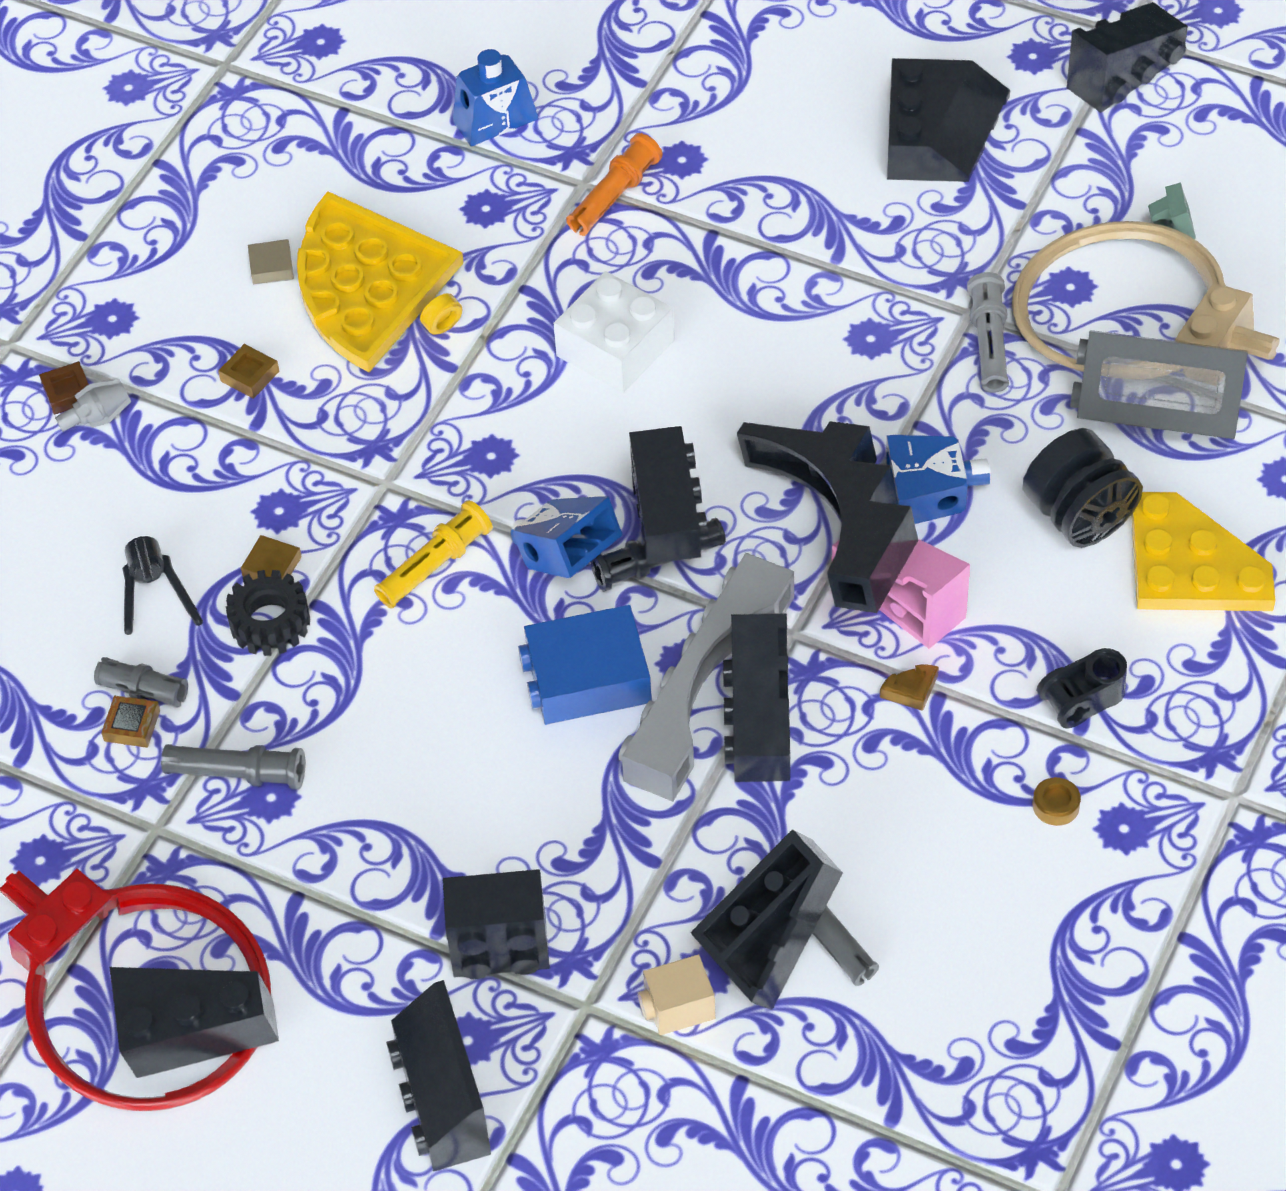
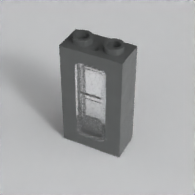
M1090 330L1088 339L1080 338L1076 364L1084 365L1082 382L1074 381L1070 407L1078 408L1077 418L1235 439L1248 351Z

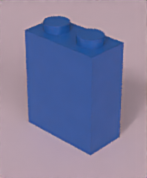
M631 605L524 626L526 644L518 646L523 672H532L534 681L527 682L532 709L541 708L545 725L640 706L652 700L651 677Z

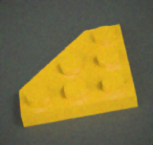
M1142 492V498L1131 515L1137 609L1274 610L1276 600L1272 563L1177 492Z

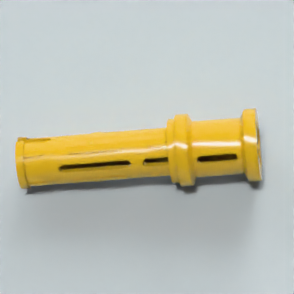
M466 500L461 505V511L446 524L439 523L434 528L431 540L406 559L404 563L384 580L374 586V592L379 600L388 608L393 609L401 599L425 581L428 576L449 558H461L466 553V547L481 534L488 535L492 531L491 520L485 511L475 502Z

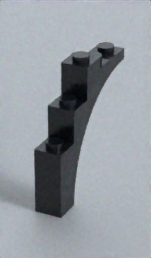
M829 421L823 432L743 422L737 432V437L745 466L767 470L801 483L821 497L831 507L841 522L840 541L835 557L827 571L835 607L877 613L916 546L918 536L911 506L895 504L897 495L890 465L875 464L877 457L870 426Z

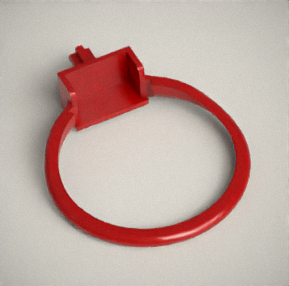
M76 868L47 895L19 870L15 874L10 873L5 878L6 883L0 887V893L27 915L8 932V939L12 958L29 972L25 990V1012L29 1033L41 1059L64 1084L80 1095L102 1105L132 1111H156L183 1106L211 1094L232 1079L249 1061L257 1047L232 1053L219 1068L200 1081L178 1090L166 1092L165 1096L156 1097L121 1095L99 1088L83 1079L64 1062L48 1034L44 1019V1002L48 986L47 979L44 977L46 975L44 965L95 916L104 920L109 915V911L116 907L119 916L154 909H175L200 915L219 926L232 938L245 957L250 971H258L271 995V981L266 959L254 935L231 910L207 895L175 885L146 883L104 890Z

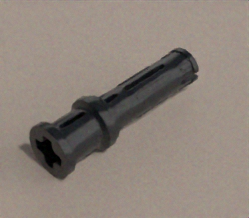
M716 517L707 521L708 538L700 539L701 551L726 543L724 529ZM631 540L625 543L624 548L604 555L599 554L590 563L598 586L605 592L612 589V584L632 577L638 580L645 578L650 573L651 568L668 562L647 564L644 544Z

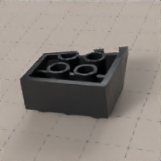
M892 58L887 180L969 182L985 149V142L991 130H994L999 119V113L1003 105H1006L1011 90L973 60Z

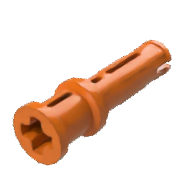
M636 133L630 139V146L622 155H616L610 161L608 174L584 198L579 206L566 217V222L571 230L575 233L579 231L581 236L587 235L593 225L606 213L627 188L636 187L642 181V174L650 165H656L662 159V150L653 138L643 133Z

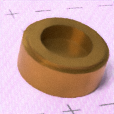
M1052 777L1045 779L1035 788L1033 811L1046 824L1053 826L1066 825L1072 822L1079 813L1080 791L1074 783L1065 778Z

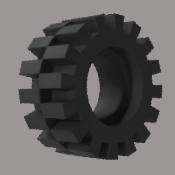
M265 570L257 571L258 578L255 580L251 578L250 574L242 577L244 586L236 582L232 586L233 595L228 594L226 598V614L233 639L237 640V644L242 649L248 646L249 653L255 655L259 648H262L264 656H272L271 648H278L279 654L287 652L285 644L288 642L293 648L300 643L298 635L305 638L308 633L307 625H310L308 603L301 583L299 581L295 583L294 577L288 573L282 579L279 570H272L271 577H266ZM277 605L285 608L281 615L271 620H257L251 617L257 609L264 606Z

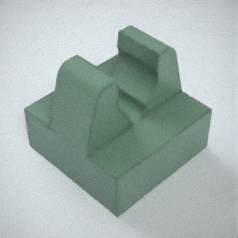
M1181 182L1165 186L1167 196L1148 205L1151 221L1154 224L1176 229L1196 239L1190 208Z

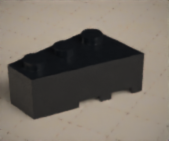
M1151 2L1122 12L1119 17L1120 20L1109 22L1106 19L1096 22V28L1085 31L1081 27L1072 30L1066 88L1102 113L1113 104L1122 102L1130 92L1140 85L1149 83L1156 74L1170 64L1174 65L1181 60L1186 52L1185 44L1188 29L1186 24L1156 3Z
M682 426L629 432L632 488L634 495H637L638 518L640 517L641 534L647 564L700 558V539L708 538V526L705 511L697 512L696 504L702 503V493L699 477L691 478L690 470L696 469L693 442L685 443Z
M787 613L731 614L732 659L723 660V687H733V697L724 698V725H733V736H724L725 764H734V782L790 781Z
M792 829L690 933L751 1003L773 1010L843 872L813 839Z
M110 967L119 1051L136 1078L279 1041L273 998L258 971Z

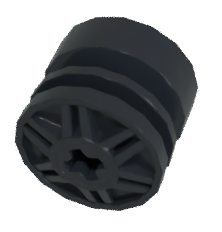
M1079 428L1057 437L1040 451L1029 465L1023 477L1022 490L1043 515L1051 517L1050 520L1055 528L1062 532L1065 539L1072 546L1084 548L1106 539L1128 520L1142 498L1143 485L1138 477L1129 471L1121 460L1114 459L1111 449L1093 430Z

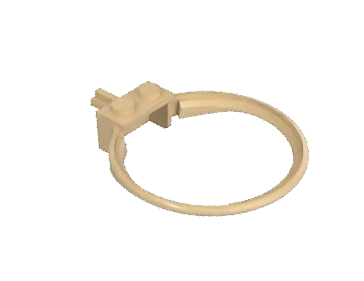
M1117 221L1095 224L1067 233L1050 242L1029 260L1019 274L1012 296L1013 316L1019 331L1026 341L1048 359L1084 372V365L1076 364L1077 359L1054 351L1035 333L1028 314V300L1033 285L1042 272L1054 261L1079 247L1112 239L1152 241L1168 246L1187 258L1202 277L1208 290L1175 338V341L1247 350L1248 354L1268 360L1275 358L1276 348L1280 343L1278 337L1254 331L1253 294L1226 286L1221 268L1207 248L1189 235L1159 224L1140 221ZM1142 360L1126 363H1103L1101 371L1102 376L1140 380L1164 376L1183 369L1186 377L1216 387L1223 378L1224 373L1218 370Z

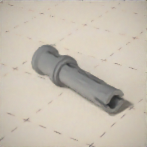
M983 272L974 275L967 282V292L973 301V307L970 310V321L977 328L982 388L987 392L997 393L1009 386L1003 336V325L1008 317L1007 308L1002 303L1005 281L996 273ZM983 285H987V292H983ZM991 344H993V359L991 357Z

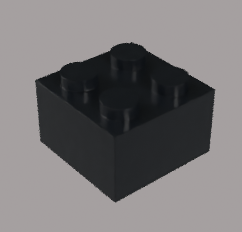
M540 869L443 878L445 929L454 978L481 979L489 974L509 972L527 975L537 970L550 969Z

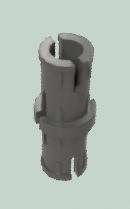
M102 657L101 662L98 661L94 671V682L96 685L129 693L131 698H148L174 707H180L181 702L185 701L188 694V681L185 678L154 671L150 665L143 663L135 666L108 657Z

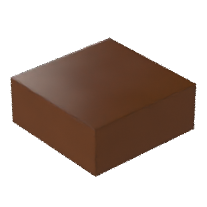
M79 361L39 374L42 387L54 415L73 408L72 404L77 402L75 395L89 385Z

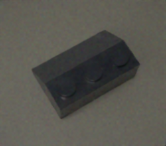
M444 980L434 982L391 1020L394 1039L386 1041L393 1070L403 1068L406 1082L398 1084L406 1113L416 1111L419 1125L411 1127L418 1155H429L433 1172L491 1155L484 1107Z

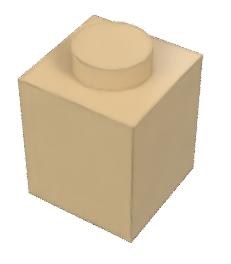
M699 954L643 971L644 990L638 992L639 1004L645 1020L654 1019L660 1036L716 1019L715 995Z

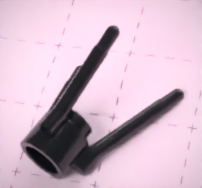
M140 536L129 541L124 551L127 564L122 568L125 579L124 633L131 635L133 632L135 580L137 579L142 583H151L157 580L161 573H165L196 626L202 625L203 620L174 571L170 556L162 555L158 541L150 536Z

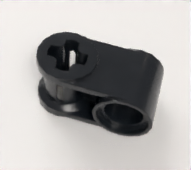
M1101 648L1095 650L1091 654L1065 667L1057 668L1048 673L1037 685L1036 692L1041 699L1048 700L1058 714L1057 721L1061 727L1065 729L1076 727L1093 715L1109 707L1116 706L1122 701L1125 696L1127 661L1119 651L1114 649ZM1099 677H1110L1111 679H1102Z

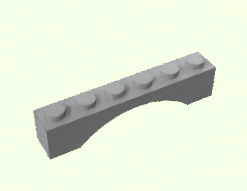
M749 553L744 554L737 567L732 566L729 568L723 580L722 592L718 599H711L708 602L697 633L691 632L688 635L682 648V658L676 667L670 666L663 677L661 692L655 701L650 700L646 704L640 718V727L634 736L628 735L621 746L619 761L622 762L624 782L674 802L694 768L693 739L689 727L693 704L705 680L715 667L732 653L731 614L786 613L794 599L793 570Z

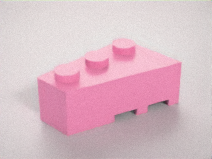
M918 539L916 546L879 610L930 649L966 619L970 564ZM840 540L832 545V561Z

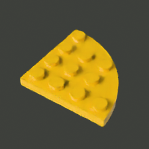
M329 191L325 193L309 216L305 225L306 233L302 240L301 248H298L297 255L300 292L306 312L314 327L336 352L367 372L374 368L419 316L425 306L464 264L461 251Z

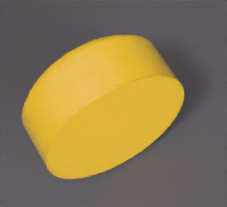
M441 294L425 306L420 315V322L431 334H442L459 321L463 307L452 294Z

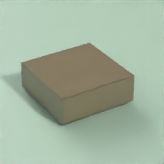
M289 239L248 245L253 285L294 279Z

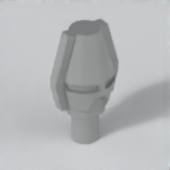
M120 379L92 383L75 395L77 402L72 404L73 408L55 416V419L62 432L81 422L83 425L90 423L93 428L110 423L131 400Z

